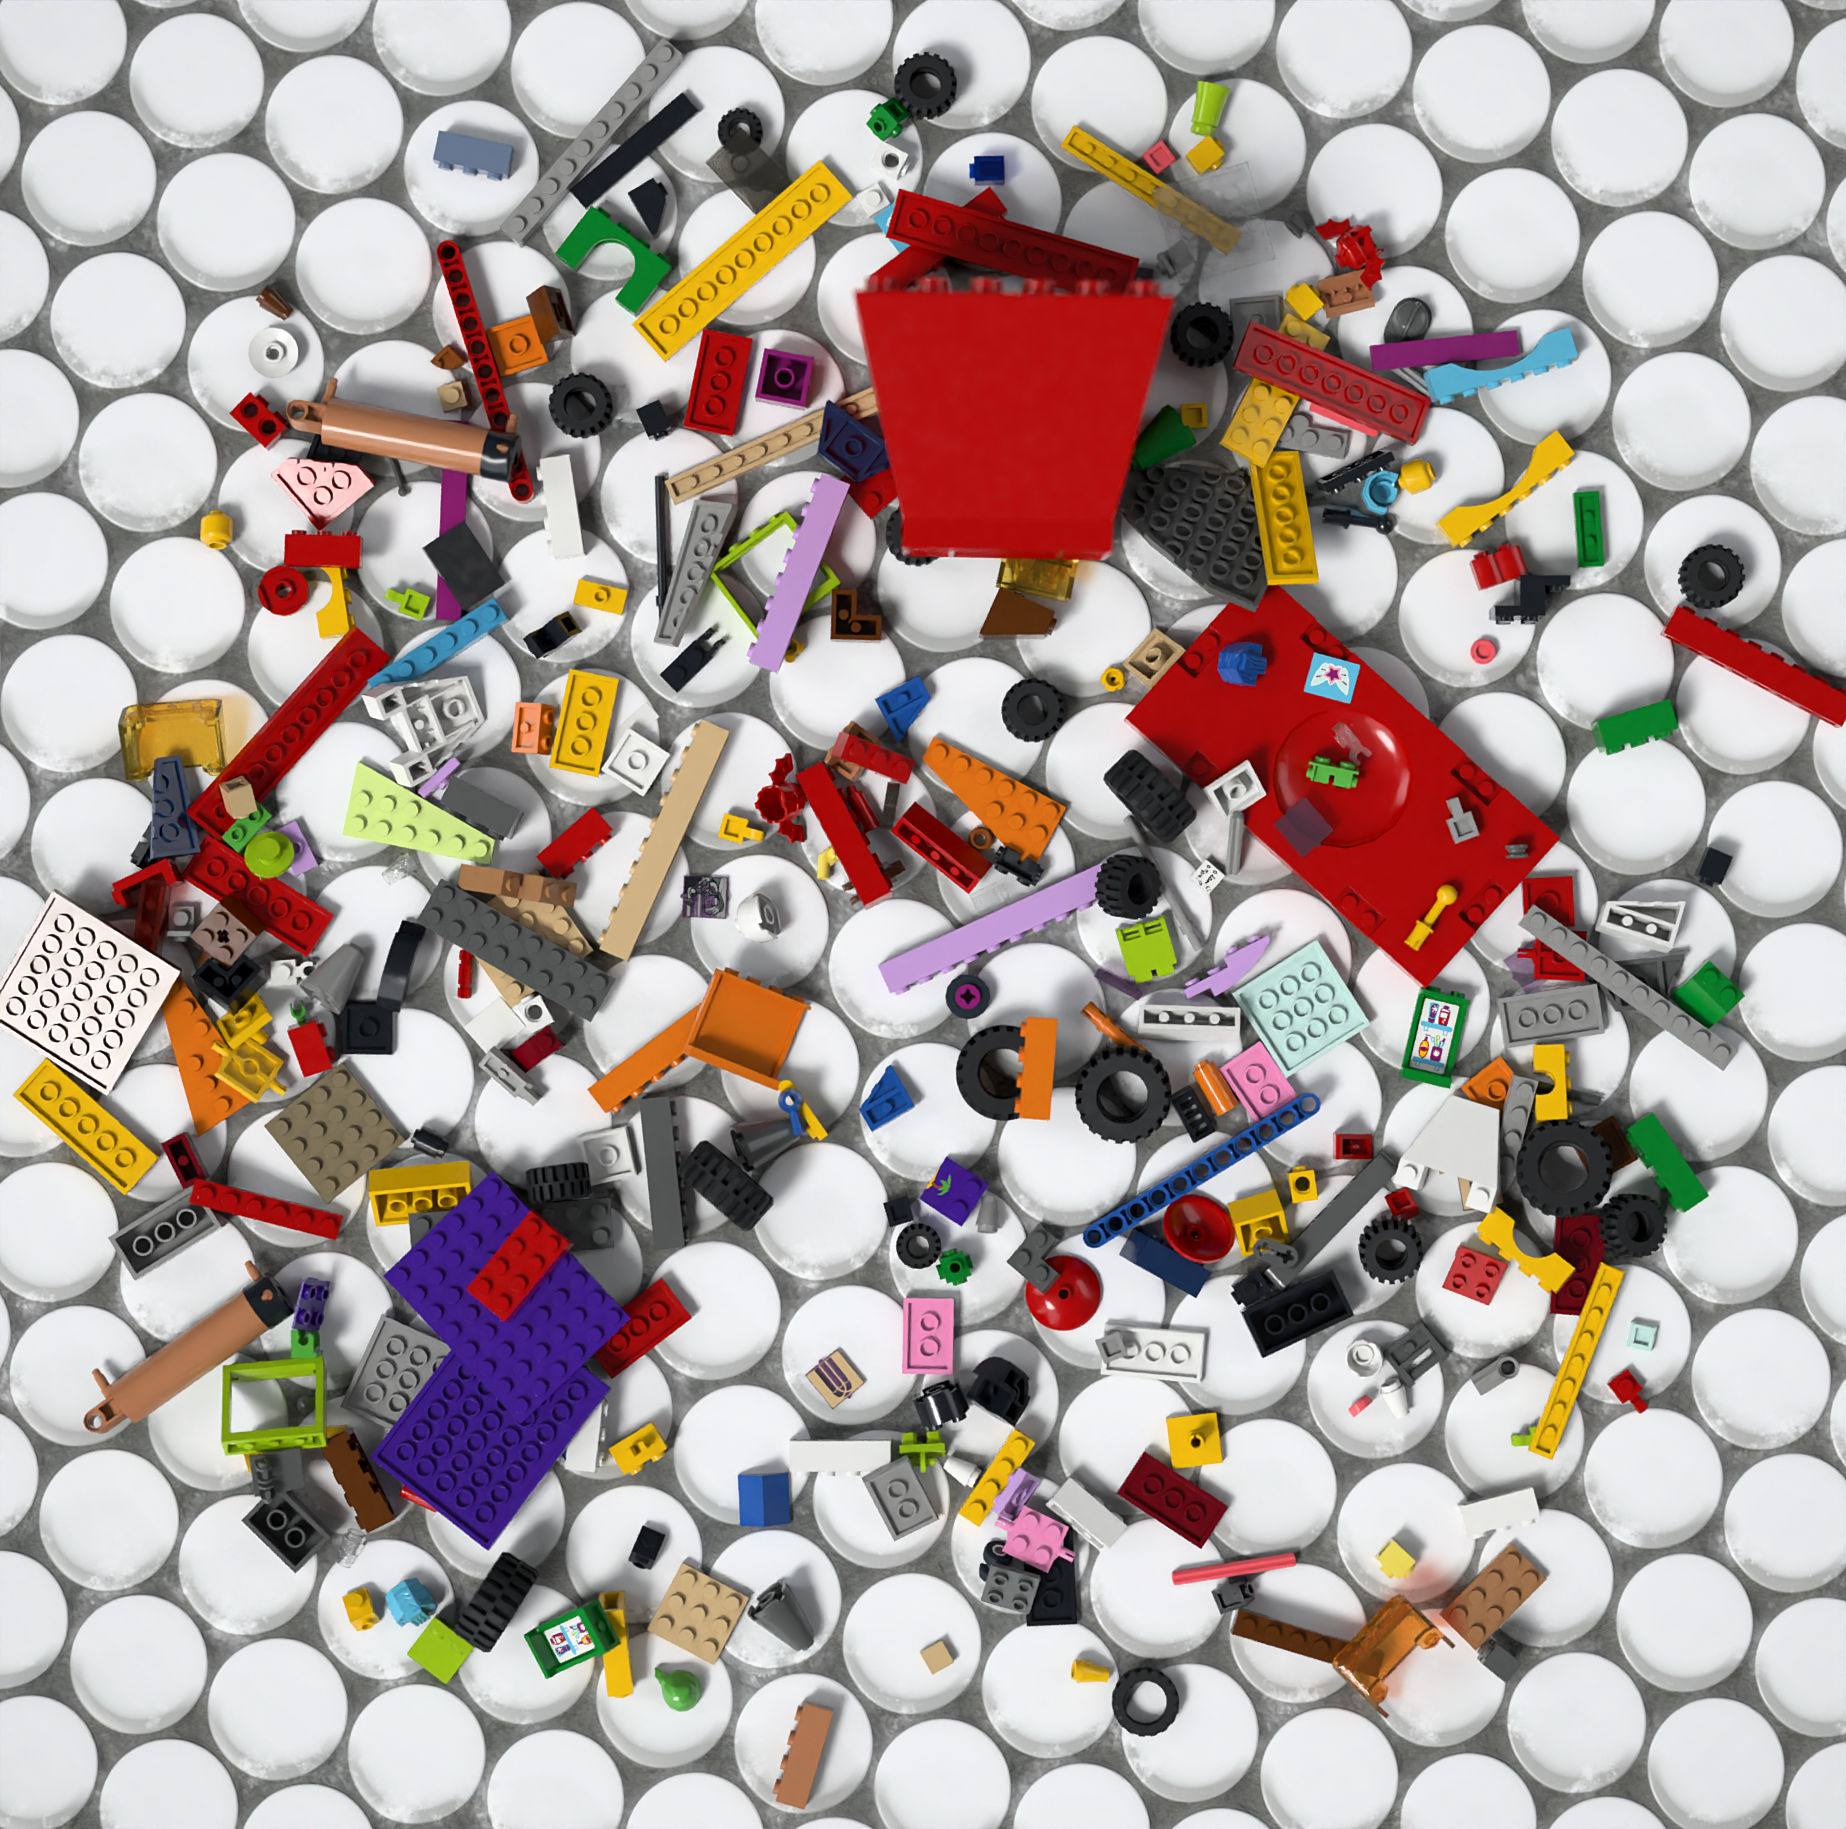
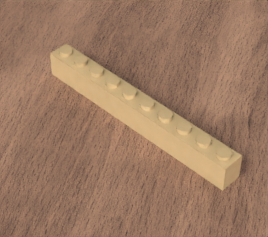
M703 719L700 724L696 723L690 735V737L694 738L691 746H685L680 760H683L680 770H674L670 779V783H673V786L669 793L665 791L659 805L663 806L660 815L655 814L649 826L650 829H653L649 839L645 837L641 843L639 851L642 852L639 862L634 860L629 870V874L632 875L629 884L624 883L618 897L622 898L618 907L614 906L608 918V920L612 921L609 929H603L599 937L598 943L601 944V950L629 962L731 734L730 731Z

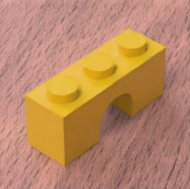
M1564 1044L1534 1045L1532 1049L1533 1074H1545L1554 1082L1552 1092L1535 1096L1536 1124H1544L1549 1121L1555 1123L1560 1119H1565V1122H1567V1116H1572L1571 1101H1567L1566 1091H1571L1570 1076L1565 1075V1066L1570 1065L1569 1051H1564Z

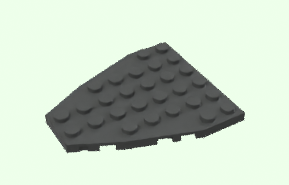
M1154 464L1143 470L1131 467L1123 483L1116 510L1150 546L1208 593L1256 613L1269 585L1264 565L1251 476H1245L1243 471H1236L1235 474L1220 472V468L1192 464H1180L1179 468L1165 467V464ZM1305 491L1308 507L1313 494Z

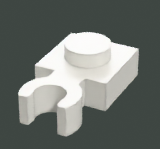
M296 959L270 961L272 986L298 985V977L305 979L307 977L305 968L314 966V963L307 961L297 966Z

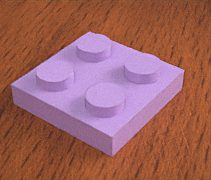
M1019 1467L1018 1470H1015L1009 1476L1008 1485L1004 1491H1001L993 1501L994 1506L991 1510L1013 1521L1018 1517L1022 1506L1027 1504L1042 1479Z

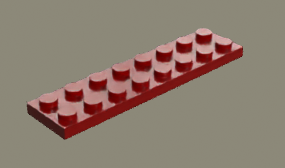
M1252 320L1248 323L1232 366L1233 369L1411 446H1414L1417 442L1431 404V398Z

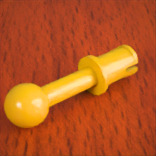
M1441 886L1437 892L1438 900L1422 922L1416 921V927L1407 940L1404 941L1414 950L1418 951L1429 933L1432 934L1434 932L1430 927L1444 907L1456 901L1457 891L1453 886Z

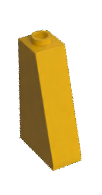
M625 1591L599 1593V1601L622 1643L603 1655L608 1697L624 1698L633 1694L634 1689Z

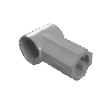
M1503 1354L1496 1361L1469 1378L1482 1396L1506 1380L1515 1378L1519 1373V1364L1512 1355ZM1507 1360L1514 1363L1513 1370L1509 1373L1502 1372L1501 1364Z

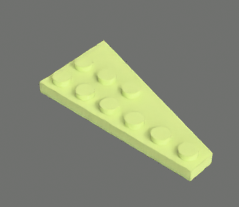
M357 762L342 835L491 865L496 840L364 764Z

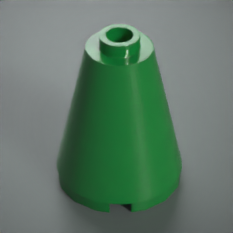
M1168 404L1162 407L1135 439L1129 465L1133 469H1146L1192 448L1197 443L1188 425L1184 426L1181 421V415Z

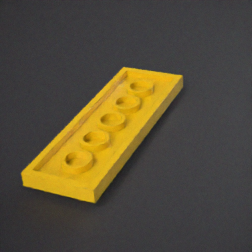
M1289 313L1284 315L1277 329V332L1321 351H1324L1330 339L1329 336ZM1252 377L1219 444L1263 468L1300 397Z
M1272 452L1263 468L1248 460L1268 585L1318 583L1319 574L1299 452Z
M47 1057L13 1094L19 1102L124 1195H127L160 1158Z

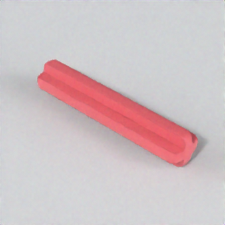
M1311 403L1309 406L1310 411L1373 438H1376L1379 433L1372 428L1314 403Z

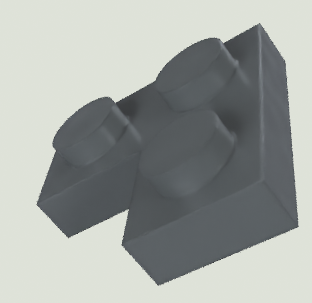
M1038 1224L1007 1260L1010 1266L1044 1295L1061 1276L1043 1261L1059 1240Z

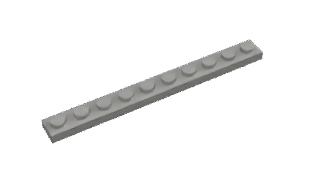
M1534 904L1531 905L1518 923L1520 927L1720 1070L1724 1071L1738 1052L1737 1049Z

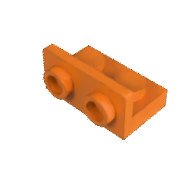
M516 702L511 752L550 755V749L553 745L552 727L555 721L554 706L542 703Z

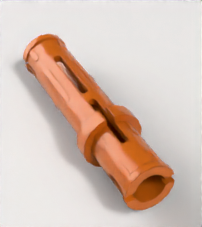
M1092 1001L1080 1012L1097 1027L1096 1029L1099 1032L1102 1031L1117 1045L1124 1044V1047L1134 1045L1144 1052L1147 1050L1112 1020L1113 1017L1110 1014L1106 1015Z

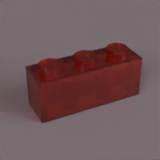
M146 879L141 882L133 938L162 956L172 886H168L166 881Z

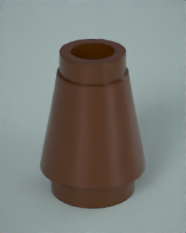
M269 285L256 298V301L260 304L259 307L284 321L294 310L275 287L272 289Z

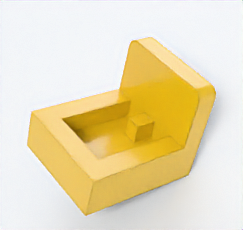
M366 1587L342 1596L349 1621L357 1631L369 1630L380 1622Z

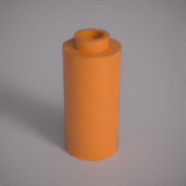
M1205 1059L1194 1066L1196 1071L1192 1074L1217 1116L1226 1113L1240 1104L1214 1060L1208 1062Z

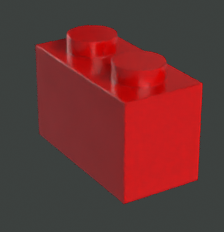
M314 1017L288 1026L287 1033L304 1078L333 1068V1060H336V1054L333 1046H328L325 1040L328 1033L324 1022L319 1023L318 1018Z

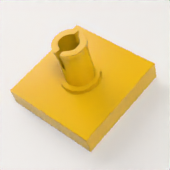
M256 992L235 1016L227 1012L216 1023L226 1042L234 1050L249 1037L259 1045L264 1044L268 1040L269 1035L262 1027L272 1020L273 1017L262 997Z
M1216 1412L1166 1418L1172 1469L1223 1463Z

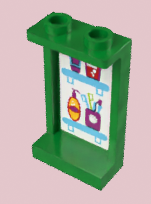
M1428 985L1426 989H1419L1399 1077L1450 1089L1452 1083L1451 1075L1470 1000L1465 999L1466 994L1451 991L1450 995L1440 993L1441 988Z
M598 1598L542 1623L524 1634V1638L546 1679L597 1655H604L622 1644Z

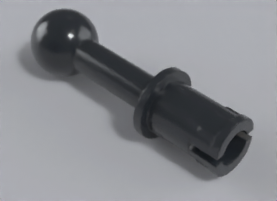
M1324 508L1322 518H1325L1322 519V524L1343 526L1344 529H1348L1349 525L1375 528L1378 533L1383 535L1391 533L1394 529V521L1388 515L1370 518L1351 515L1350 509L1339 511Z

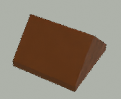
M543 285L526 297L541 345L576 336L561 289Z

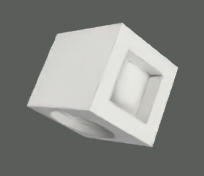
M881 141L870 162V166L897 181L900 175L903 177L906 175L911 163L907 162L909 154ZM888 157H895L899 161L898 165L893 168L886 166L884 162Z
M533 993L521 1000L522 1005L518 1009L532 1034L556 1022L542 995L536 997ZM534 1005H538L542 1009V1016L537 1020L532 1019L529 1015V1009Z

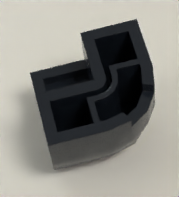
M995 1356L987 1358L973 1370V1373L978 1377L966 1397L989 1415L1015 1427L1031 1398L1028 1395V1380L1030 1378L1020 1368L1006 1359Z

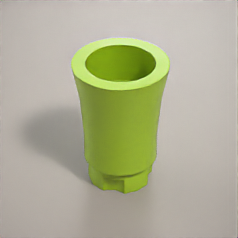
M1197 81L1196 100L1191 120L1193 124L1190 132L1205 137L1209 135L1211 138H1214L1225 102L1231 91L1230 88L1210 82Z

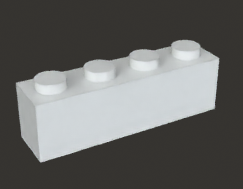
M570 455L539 459L540 466H536L538 481L543 480L544 490L540 491L542 506L546 505L548 513L543 518L545 530H550L551 540H547L549 555H554L556 561L586 556Z
M1139 1004L1138 1039L1239 1042L1240 1008Z
M790 1439L789 1472H795V1476H810V1472H820V1476H835V1472L845 1471V1476H860V1471H870L872 1473L891 1463V1439Z

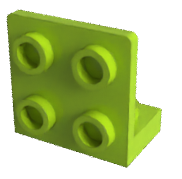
M437 1613L407 1652V1655L444 1684H447L475 1646L456 1635L454 1631L455 1626Z

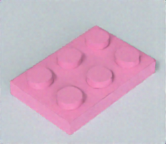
M1258 1041L1219 1068L1221 1074L1255 1123L1298 1097L1261 1041ZM1283 1111L1280 1115V1118H1282L1291 1111ZM1262 1124L1259 1128L1260 1131L1262 1132L1264 1129L1269 1127L1270 1124Z
M903 1298L902 1374L953 1375L954 1298Z

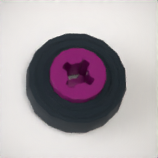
M970 974L960 975L952 980L947 987L945 995L946 1004L950 1011L959 1018H976L983 1014L989 1006V988L978 976Z

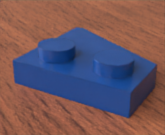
M918 675L875 698L897 742L903 738L905 732L916 720L918 714L931 697Z
M889 1065L859 1111L873 1133L915 1108V1105L893 1067Z

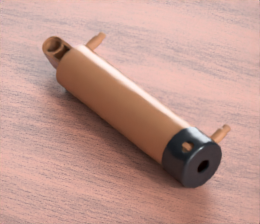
M334 377L330 378L321 404L304 400H293L286 407V414L290 425L297 430L320 434L324 445L477 475L485 479L511 483L514 480L520 461L522 441L521 436L515 433L518 420L516 414L510 415L506 430L503 431L334 398L338 382L337 378ZM297 412H304V415L300 418L293 417Z
M250 1260L247 1261L245 1267L253 1282L226 1303L111 1384H109L104 1374L98 1368L92 1371L94 1379L106 1399L85 1414L83 1421L85 1428L94 1433L104 1434L127 1418L135 1424L144 1419L269 1329H273L293 1315L295 1307L286 1291L273 1275L268 1272L261 1275L256 1265ZM100 1415L102 1417V1424L100 1427L95 1428L94 1419Z

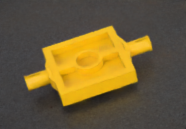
M251 1038L245 1040L234 1050L218 1041V1039L211 1047V1049H214L223 1056L222 1063L214 1075L254 1103H257L263 1093L269 1088L281 1095V1097L287 1091L288 1087H285L276 1080L278 1070L284 1061Z

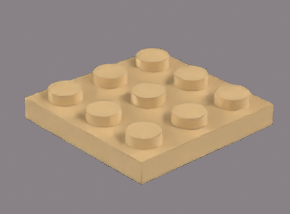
M682 1562L647 1630L714 1665L749 1596Z

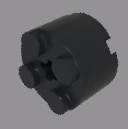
M954 1379V1384H950L949 1380H945L926 1387L922 1390L924 1395L919 1398L917 1393L912 1396L923 1427H928L929 1432L942 1428L943 1423L952 1420L953 1423L964 1420L967 1418L966 1412L970 1409L959 1379Z

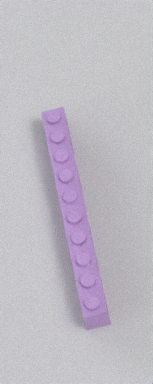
M1107 861L878 965L889 992H895L898 996L911 990L909 985L918 981L919 985L933 980L932 974L940 970L942 975L956 969L954 964L962 960L967 964L978 959V953L987 950L989 954L1002 948L1001 942L1009 939L1013 943L1024 938L1023 932L1032 929L1035 933L1048 927L1046 922L1055 918L1056 922L1070 917L1069 911L1078 908L1079 912L1092 907L1091 901L1097 899L1095 897L1097 892L1095 882L1098 880L1096 876L1098 872H1101V865L1107 863Z

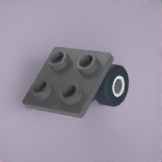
M995 1540L987 1543L983 1552V1559L987 1564L981 1563L979 1566V1576L986 1582L981 1601L1029 1614L1040 1576L1009 1567L1013 1556L1002 1551L1005 1542Z

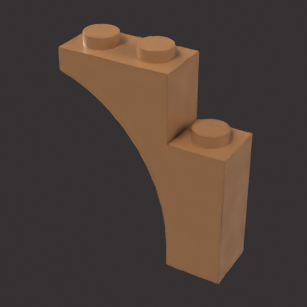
M461 864L457 888L573 908L577 883L501 869Z

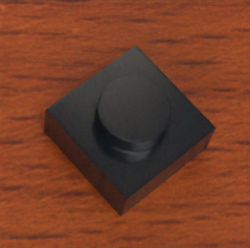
M907 1196L883 1203L890 1227L914 1221Z

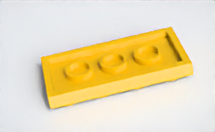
M573 669L569 670L549 764L550 768L599 778L619 679Z

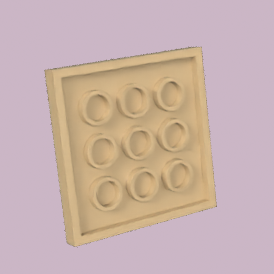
M536 868L528 873L529 875L541 876ZM498 895L486 903L581 959L594 951L563 906ZM475 956L510 1008L515 1007L522 999L536 992Z

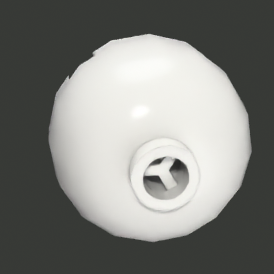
M766 892L754 893L746 897L738 906L737 918L735 919L736 929L752 942H769L778 939L779 937L776 935L781 934V922L776 908L771 910L768 902H771L772 899Z

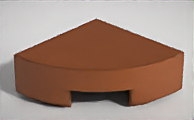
M449 344L430 361L436 367L444 370L458 369L466 364Z

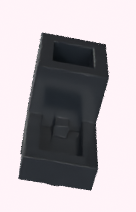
M566 611L554 617L542 628L529 633L523 640L536 659L546 658L570 642L582 630L571 614Z

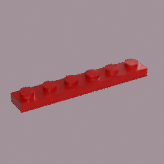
M195 1177L189 1198V1203L332 1240L337 1239L343 1218L342 1214Z

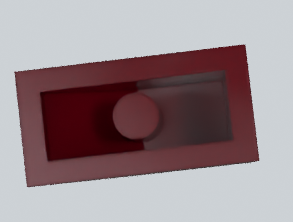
M548 1025L512 1051L509 1056L523 1072L527 1073L563 1048L564 1044L552 1027Z

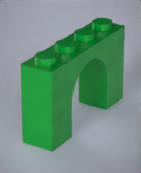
M591 206L555 252V255L577 272L597 247L607 243H616L626 247L634 256L635 268L629 281L615 297V301L634 317H637L672 272V268L669 265L671 261L660 252L656 255L650 251L649 248L651 246L639 237L636 240L629 235L631 230L621 222L617 225L610 220L611 215L603 208L595 209Z

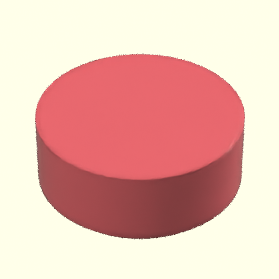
M1487 639L1477 640L1470 648V656L1477 664H1488L1496 655L1495 645Z
M1365 1394L1348 1411L1355 1417L1373 1401Z

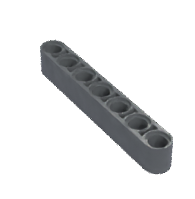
M1383 1150L1376 1154L1289 1244L1300 1254L1301 1261L1299 1266L1294 1270L1288 1271L1269 1265L1261 1275L1281 1292L1396 1174L1398 1165ZM1291 1252L1288 1256L1282 1254L1279 1256L1286 1261V1264L1289 1260H1294Z

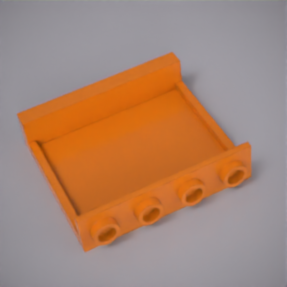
M725 967L724 971L716 968L682 1053L778 1091L781 1082L776 1080L805 1009L811 1010L812 1007L805 1005L806 999L791 994L790 998L783 996L784 990L769 985L768 989L760 986L762 982L750 976H747L746 980L738 977V971Z

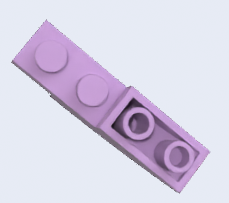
M1260 933L1247 940L1249 945L1241 949L1237 945L1225 951L1227 956L1222 958L1227 968L1222 969L1220 965L1207 972L1209 977L1201 981L1199 977H1196L1185 983L1187 988L1182 991L1186 999L1208 988L1213 997L1238 982L1250 971L1264 953L1271 940L1269 935L1262 937Z

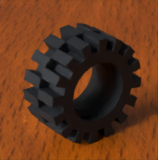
M735 108L736 110L727 111L728 114L721 117L722 120L718 123V137L722 147L727 149L728 153H735L736 156L745 154L746 156L749 155V152L757 150V146H760L761 139L763 138V128L759 117L757 118L753 111L751 113L746 108L744 110ZM737 123H744L750 128V135L744 141H737L731 136V128Z
M922 1223L911 1224L905 1227L896 1241V1251L902 1263L913 1269H923L931 1266L936 1262L941 1252V1241L937 1232L930 1226ZM916 1236L925 1238L929 1245L928 1251L922 1256H915L909 1250V1242Z

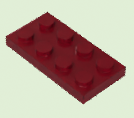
M1580 1214L1576 1218L1563 1217V1219L1556 1218L1555 1216L1553 1253L1558 1254L1572 1265L1576 1271L1557 1294L1554 1291L1550 1292V1314L1580 1316L1600 1262L1604 1263L1605 1246L1602 1243L1605 1240L1599 1238L1598 1233L1601 1232V1229L1597 1228V1223L1601 1222V1218H1598L1596 1215Z
M1143 1451L1116 1492V1494L1200 1549H1202L1228 1509L1226 1504L1145 1451Z

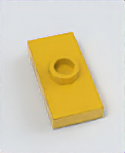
M579 579L573 604L622 616L628 591Z

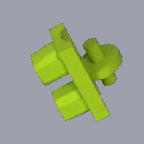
M940 1431L927 1432V1444H917V1434L914 1432L903 1433L902 1445H899L900 1458L907 1455L912 1466H921V1473H926V1466L936 1465L935 1458L933 1457H945V1443H942Z

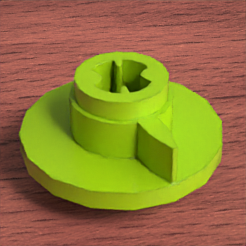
M269 831L260 833L252 838L246 846L244 853L245 863L249 870L257 875L261 881L264 878L278 877L285 873L293 864L295 857L294 846L289 838L280 832Z

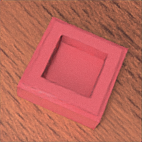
M1163 140L1142 154L1143 159L1156 176L1177 161Z

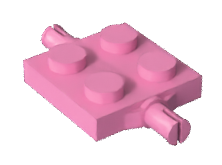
M1024 1505L1013 1522L998 1516L997 1520L1005 1523V1525L996 1521L994 1526L1008 1531L1007 1540L1002 1549L1003 1552L1048 1573L1053 1561L1058 1556L1071 1562L1074 1560V1558L1065 1553L1075 1557L1076 1552L1063 1547L1064 1537L1069 1529L1068 1526Z

